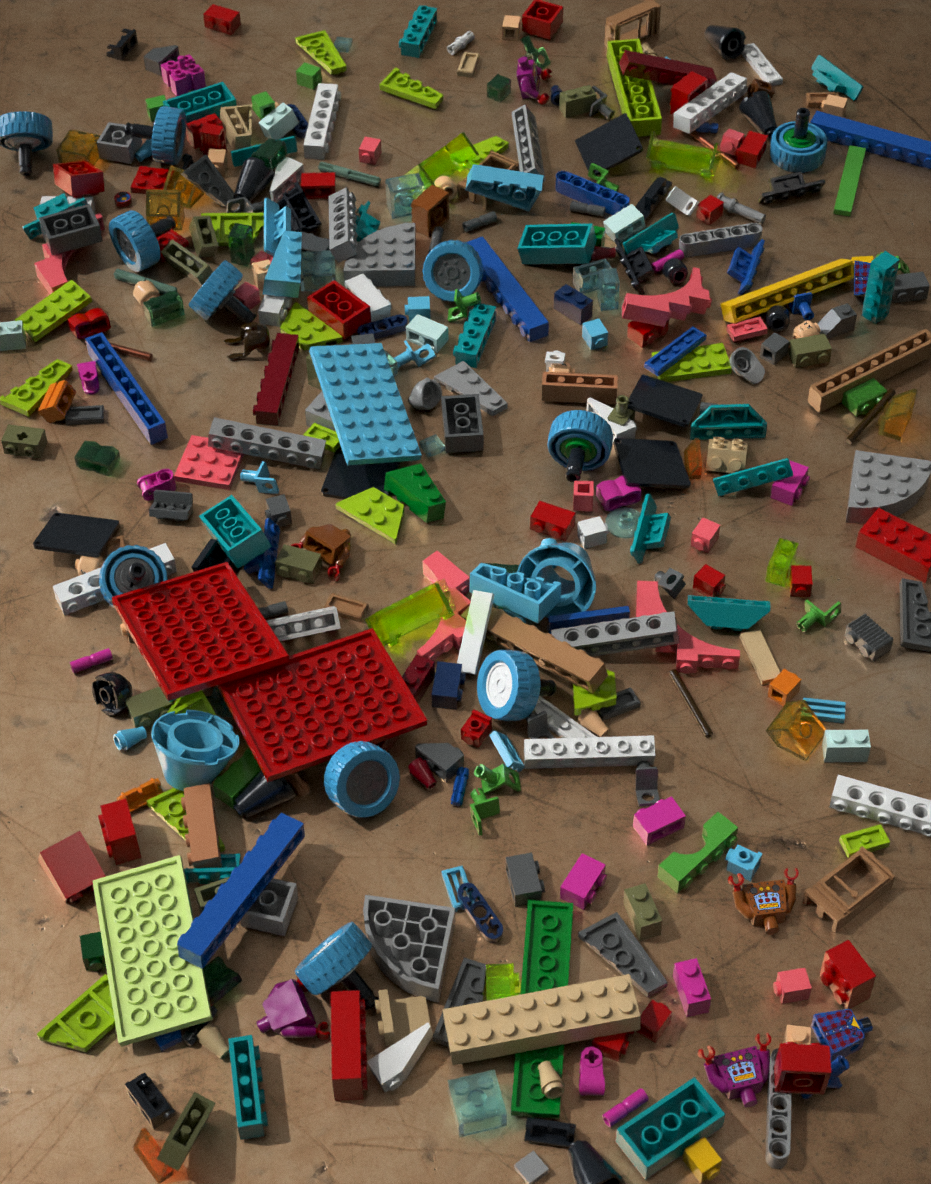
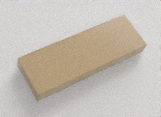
M760 629L741 633L740 640L761 685L770 684L780 671Z

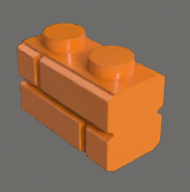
M66 380L50 384L38 413L48 423L65 419L76 390Z

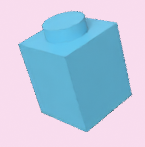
M429 296L408 297V305H405V316L409 315V323L417 314L430 319Z
M599 318L583 323L582 337L590 350L608 345V331Z

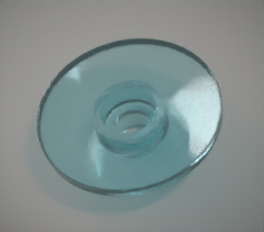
M628 507L612 510L606 517L609 532L620 538L634 537L641 513Z

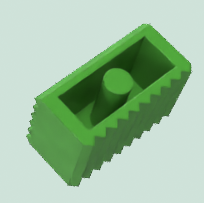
M872 378L844 392L842 404L858 417L861 414H867L870 409L872 410L887 393V389L882 387V384L880 385L875 378Z

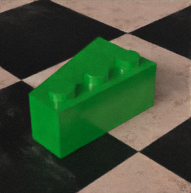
M421 463L386 472L384 489L396 495L399 502L406 503L410 507L409 510L425 523L444 518L446 501Z

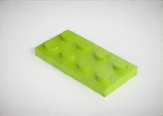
M70 280L14 321L22 320L25 333L34 342H37L89 305L93 300L79 285Z
M723 343L703 345L693 349L658 376V379L672 382L732 373V368ZM652 352L651 358L658 352Z

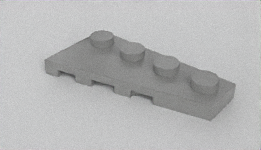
M464 361L434 376L435 381L445 385L446 389L451 392L455 391L460 395L479 394L481 410L491 416L507 409V402Z

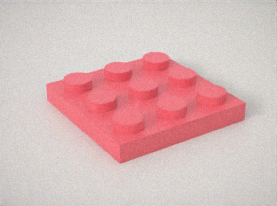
M191 435L175 472V481L230 490L244 454L208 447L207 437Z

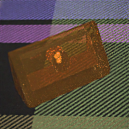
M695 438L683 452L685 469L689 479H700L702 473L700 439Z
M142 1128L134 1143L133 1150L155 1181L161 1184L174 1175V1170L172 1167L157 1160L161 1148L146 1128Z

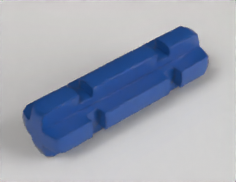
M705 122L695 131L717 133L718 123L709 124Z
M459 767L457 770V777L455 778L453 794L451 796V805L460 807L463 803L469 777V769L466 767Z

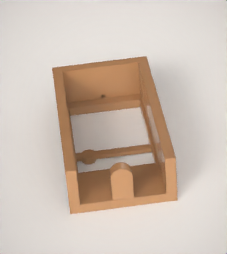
M646 0L607 17L605 46L607 47V41L641 40L653 33L658 34L661 6L654 0ZM647 16L646 24L641 26L643 22L641 18ZM638 20V28L620 35V27Z
M490 151V154L479 164L519 171V162L493 151ZM467 176L457 183V195L459 198L467 192L465 190ZM469 192V200L474 202L476 194ZM481 196L483 197V208L486 209L494 200Z
M862 846L860 850L819 882L806 889L802 903L804 905L811 901L816 903V913L820 918L827 914L834 920L832 931L835 933L890 890L893 886L895 875L890 868L880 863L872 852L867 851ZM858 864H861L879 881L860 897L857 891H853L840 879ZM837 881L856 900L848 905L830 886Z

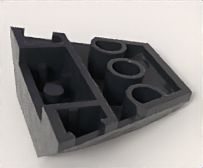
M295 182L293 184L294 188L288 193L284 192L282 194L283 198L277 204L279 205V211L285 206L291 209V231L307 233L322 226V223L299 183Z

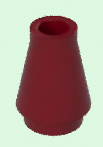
M595 246L590 261L598 263L616 258L615 247Z
M420 757L409 764V774L427 790H431L437 785L438 782L434 778L427 760H423Z

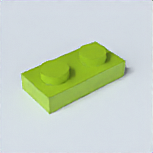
M313 423L303 434V436L326 440L325 449L334 453L341 446L336 431L317 423Z
M881 824L844 834L839 838V842L848 858L860 850L862 846L867 851L873 852L887 848L890 845V840Z

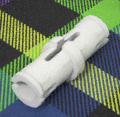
M468 31L463 36L457 37L455 42L447 46L448 53L454 55L460 49H464L469 42L475 39L473 32Z

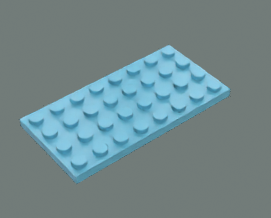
M382 343L311 346L309 352L347 465L420 460L422 454Z

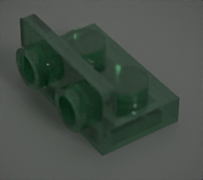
M220 956L214 958L203 968L210 1007L242 981L239 973L228 968Z

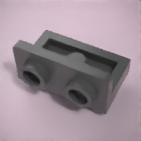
M166 490L154 491V502L149 508L150 517H155L156 519L173 518L176 521L188 520L193 512L192 493Z

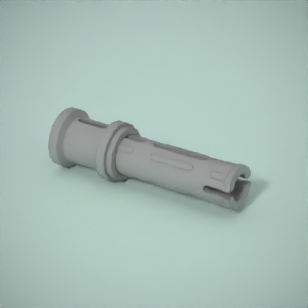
M722 192L717 196L719 200L724 202L723 208L728 213H737L760 225L764 223L766 218L763 217H766V214L738 203L737 199L726 197Z

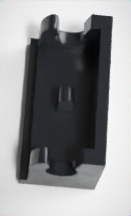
M123 29L121 31L126 33V35H122L116 45L109 44L107 46L108 49H111V51L107 52V57L123 61L138 44L136 30Z
M142 1073L130 1082L125 1083L128 1096L153 1130L176 1115L175 1110L169 1105L146 1073Z

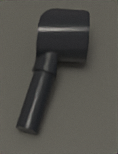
M187 153L184 154L182 157V162L184 163V166L182 167L180 174L184 172L188 168V166L194 164L192 156Z

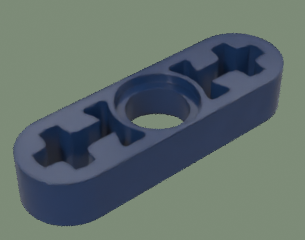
M288 104L287 106L293 109L299 121V124L292 130L298 138L304 139L307 133L308 122L296 105Z
M399 314L366 323L358 327V335L373 333L376 340L404 332L408 325V320L406 316ZM379 327H387V329H385V330H380V329H378V328H379Z
M461 884L457 892L458 901L486 941L491 943L499 941L503 934V925L474 884ZM464 890L467 892L472 891L471 898L474 901L472 905L468 896L463 897ZM477 907H482L486 910L487 914L482 918H478L474 915L473 911ZM488 920L491 928H497V935L493 933L488 934L489 926L486 923Z

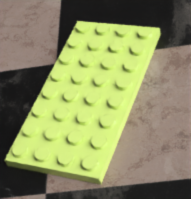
M178 855L92 880L119 1045L121 1047L213 1020L203 969L180 958L178 953V939L189 930L194 920L181 856Z

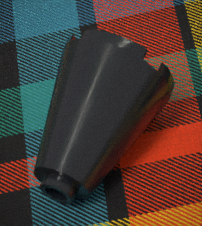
M710 25L706 28L704 33L705 39L721 57L729 60L732 58L736 59L742 54L745 49L744 39H746V35L742 30L718 25Z
M757 91L752 93V97L743 99L739 110L760 134L768 135V138H771L777 128L771 97L766 91Z
M249 157L247 160L245 159L234 192V199L246 197L251 202L273 181L274 171L272 168H267L264 165L265 162L258 158Z
M261 770L235 799L237 804L233 807L240 816L245 815L248 818L291 800L296 794L284 777L267 782Z
M578 1140L571 1144L567 1155L574 1184H626L623 1177L588 1141Z

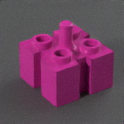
M190 54L178 56L177 62L168 61L161 64L163 81L168 87H171V91L176 97L189 93L188 90L193 89L195 91L206 87L204 70L198 64L196 65L195 60Z

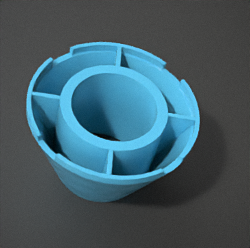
M566 542L539 546L526 554L517 572L525 573L524 577L532 579L541 577L545 578L544 582L552 584L554 581L561 582L560 602L545 616L547 618L554 615L584 612L594 600L596 580L591 560L587 552L577 544ZM552 565L566 569L572 575L574 581L560 577L554 571Z
M186 710V713L175 714V711L166 713L155 721L151 733L165 780L172 787L184 791V788L211 784L236 754L239 747V736L235 735L231 724L216 715L198 710Z

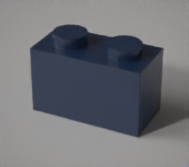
M565 284L554 293V309L577 324L582 325L592 317L593 300Z
M437 662L431 694L432 707L457 710L458 702H462L463 699L461 685H465L466 673L463 672L462 664Z

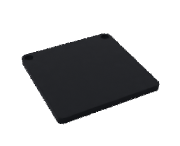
M626 113L575 140L588 172L592 163L609 170L643 151V147ZM593 170L596 176L601 174L598 170Z
M641 375L629 397L628 409L682 427H688L703 394L647 375Z
M614 439L613 446L627 486L690 488L691 483L676 442L667 440Z
M340 446L334 454L321 489L322 496L344 500L372 487L389 496L390 492L384 489L386 472L397 470L401 462L347 465L343 451H339L342 450Z
M54 513L33 542V548L99 557L118 529L119 520Z

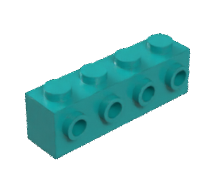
M419 5L417 10L414 11L413 18L409 21L408 28L404 30L403 38L399 41L401 55L420 58L437 23V8Z
M886 251L871 261L861 316L874 324L884 320L889 314L900 259Z
M480 303L475 304L473 309H470L468 321H465L463 326V334L460 333L458 346L455 345L453 350L456 365L464 361L468 366L477 368L496 322V306Z
M252 1035L228 1038L240 1140L265 1136L264 1127L268 1126L267 1112H262L261 1104H266L264 1089L259 1090V1082H263L262 1068H257L256 1060H261L259 1045L254 1046Z

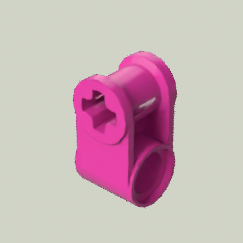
M90 361L77 364L84 393L89 395L97 393L100 390L96 362Z
M162 469L158 472L144 475L137 481V486L142 490V497L146 501L154 500L155 490L175 491L177 488L174 474L170 469Z
M587 1047L581 1053L579 1094L604 1096L605 1077L602 1053L596 1047Z

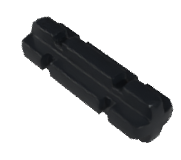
M211 1004L212 1018H214L218 1010ZM211 1021L190 1026L188 1028L190 1031L184 1033L181 1038L186 1045L193 1046L198 1039L197 1035L200 1030Z

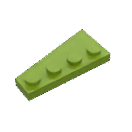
M397 67L379 84V89L384 92L434 109L444 100L443 94L429 86H423L419 80L414 81L407 73L402 74Z
M56 359L41 369L37 376L29 377L25 380V384L19 388L17 386L14 387L7 396L4 397L2 395L0 397V405L29 417L41 405L50 384L65 380L73 371L72 365Z

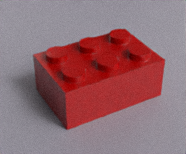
M82 160L53 164L55 185L73 198H81L86 194L96 196L101 192H105L103 171L88 161Z
M335 280L307 297L308 311L339 333L343 339L357 332L359 326L371 322L370 306Z

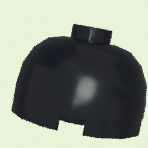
M115 672L104 673L94 678L96 681L92 682V694L96 704L101 703L105 708L101 711L107 715H115L123 711L127 707L126 699L132 697L131 683L124 676Z

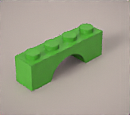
M717 812L703 825L702 838L705 846L693 854L673 852L659 864L657 877L676 893L680 892L683 888L687 889L698 874L702 875L712 861H717L722 856L723 851L727 847L731 848L738 840V827L721 813Z

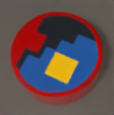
M125 191L118 192L114 196L115 204L119 207L129 206L132 203L131 194Z

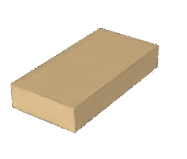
M464 52L457 70V76L473 78L480 54Z

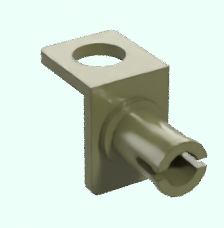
M618 396L616 398V406L609 414L608 421L625 426L629 419L635 420V411L628 409L629 399L627 396Z

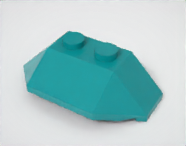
M750 404L710 405L691 424L690 440L713 439V437L725 439L766 438L767 422Z
M688 595L687 605L706 626H710L712 629H722V627L731 628L734 631L749 629L768 614L771 609L770 601Z

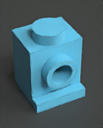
M738 844L735 850L730 848L725 860L728 861L727 871L735 875L741 873L744 879L751 882L761 865L763 853H755Z

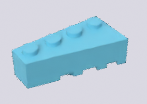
M473 164L467 176L465 190L529 212L542 191L544 175Z
M284 230L264 279L263 295L298 298L301 283L302 232Z
M480 563L470 573L469 592L473 593V590L493 593L494 604L539 623L560 602L561 582L554 581L552 584L544 582L545 578L536 577V579L524 577L525 573H508L505 568Z

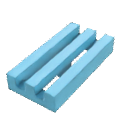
M803 697L801 719L844 723L846 702Z
M493 731L489 736L506 766L518 772L525 768L508 736L498 731Z
M463 865L441 871L452 908H455V912L460 908L464 910V908L455 899L448 875L451 874L456 892H458L460 885L456 876L457 872L460 873L463 883H469ZM466 891V894H467V896L469 897V899L471 900V905H472V904L474 903V901H473L472 898H471L472 891H471V892H467V891Z

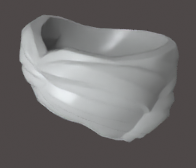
M430 378L419 381L408 398L409 404L417 410L434 408L441 400V385Z

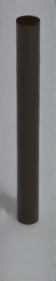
M890 388L846 438L848 444L851 445L891 400L896 394L894 389Z
M670 670V677L703 734L707 738L712 736V730L677 670Z

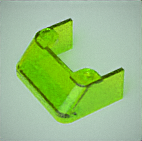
M652 131L646 159L651 168L661 169L663 167L701 174V177L710 179L711 176L715 175L722 152L719 143H715L714 149L660 140L656 133Z
M462 132L399 178L398 181L401 186L420 196L431 185L436 186L434 182L437 178L441 176L449 177L457 170L460 173L468 167L466 164L478 156L479 153L466 134Z
M445 578L373 613L364 620L369 629H374L383 646L388 644L389 647H392L400 642L399 638L438 618L442 617L443 620L454 616L456 606Z

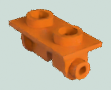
M151 778L150 781L141 784L138 788L135 787L125 793L122 792L121 796L117 797V800L126 799L129 811L132 812L147 805V800L163 793L160 787L161 783L158 778Z

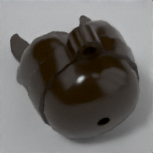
M256 322L243 324L240 329V337L226 339L224 343L235 344L244 340V353H234L227 356V358L235 360L247 357L255 349L259 353L267 350L270 346V334L267 327L262 323Z

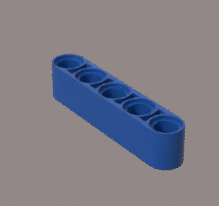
M559 171L556 174V191L569 198L587 203L588 205L606 207L605 212L611 215L630 205V198L624 194L567 171Z

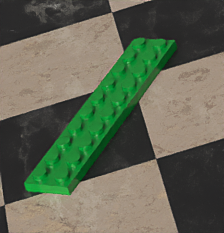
M528 900L520 995L568 986L573 903ZM564 1044L515 1054L511 1115L559 1119L561 1096L555 1099H548L542 1093L538 1065L544 1061H550L562 1079Z

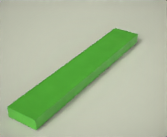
M849 145L833 214L851 216L866 148Z

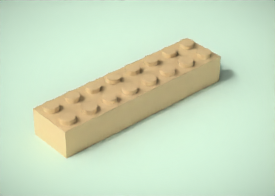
M630 974L442 1009L452 1065L640 1030V1013Z

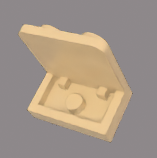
M722 437L709 439L706 470L726 473L745 470L747 443L741 439H733L732 441H727Z
M388 989L378 991L379 1000H375L376 1015L381 1014L382 1021H378L379 1036L384 1035L385 1046L395 1044L426 1023L430 1024L425 997L416 996L389 1000Z

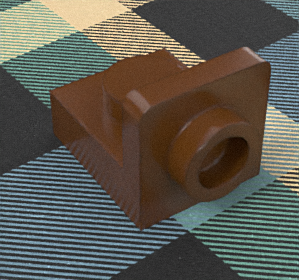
M756 78L749 84L747 89L749 98L753 96L752 93L757 91H766L771 98L775 94L771 83Z

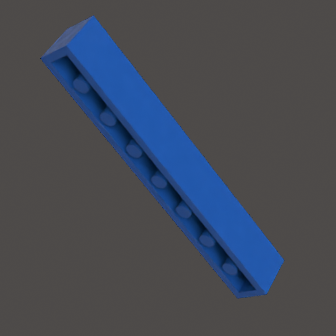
M816 111L810 121L811 124L823 130L827 141L845 146L866 148L867 152L931 169V141Z
M483 236L466 242L474 247L482 259L483 277L481 282L486 284L488 291L492 292L496 302L501 304L505 314H508L513 324L517 325L521 335L525 336L529 342L548 336V320Z
M101 332L86 338L89 356L96 362L97 368L150 445L167 439L165 421L104 334Z
M280 813L276 819L270 822L268 830L264 835L259 836L256 845L245 854L242 863L232 870L227 882L220 885L215 897L206 903L204 911L199 917L194 918L189 930L179 937L177 947L180 958L201 969L205 967L304 839V823L283 813Z

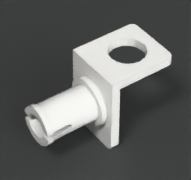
M676 186L668 193L666 198L668 203L688 216L692 214L699 204L697 200Z
M558 350L547 352L545 357L546 372H548V368L553 363L563 364L565 362V353Z

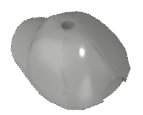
M741 347L731 354L729 363L736 375L744 377L753 384H757L763 379L765 369L752 351Z

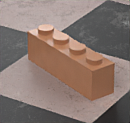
M543 372L542 401L587 403L588 398H593L603 404H616L618 375Z
M210 783L184 788L185 797H181L183 811L186 810L187 814L183 816L185 829L188 828L189 832L185 834L186 845L191 849V852L187 853L189 866L194 868H222L214 795Z

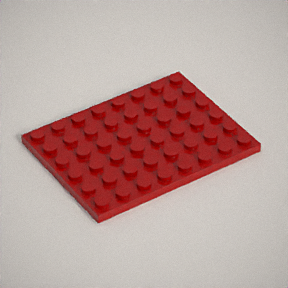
M228 562L112 597V603L168 701L289 662L288 653Z
M373 628L289 656V662L217 685L267 782L329 761L339 749L352 742L364 741L376 744L427 726L428 721Z

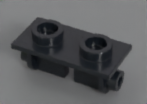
M528 1117L524 1141L570 1148L574 1142L576 1124Z

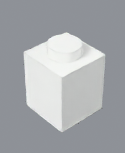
M600 516L578 522L577 536L584 549L606 543L609 529L607 524L603 523Z

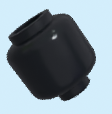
M672 258L663 265V275L670 283L680 284L686 280L688 269L681 260Z
M775 305L767 311L766 322L769 329L774 332H782L787 329L790 324L787 308Z

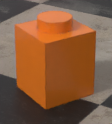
M783 669L769 684L768 697L785 707L798 694L802 679L796 674Z

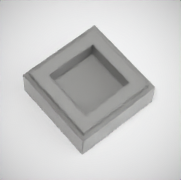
M534 1150L514 1164V1169L527 1184H534L549 1173V1168Z

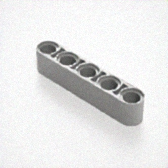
M749 223L683 234L679 239V249L683 251L684 257H693L736 250L738 247L741 249L755 247L761 240L762 226L758 223Z
M779 1048L771 1052L767 1081L765 1158L767 1164L774 1169L785 1167L791 1148L792 1093L775 1092L774 1063ZM779 1105L782 1106L784 1109L778 1110L774 1106ZM774 1128H780V1129H782L784 1132H783V1133H778V1132L774 1131L773 1129H774ZM773 1151H780L783 1156H776L773 1154Z

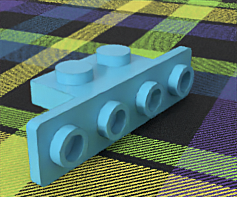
M267 197L264 199V251L274 257L284 230L291 231V209L285 206L279 211V205Z

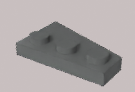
M207 155L201 157L181 173L183 177L221 207L226 206L228 200L234 199L233 190Z

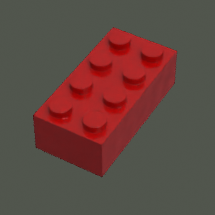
M878 507L859 530L855 547L926 583L931 577V534Z
M359 990L331 992V1058L334 1100H364L363 1091L368 1090L365 999H360Z

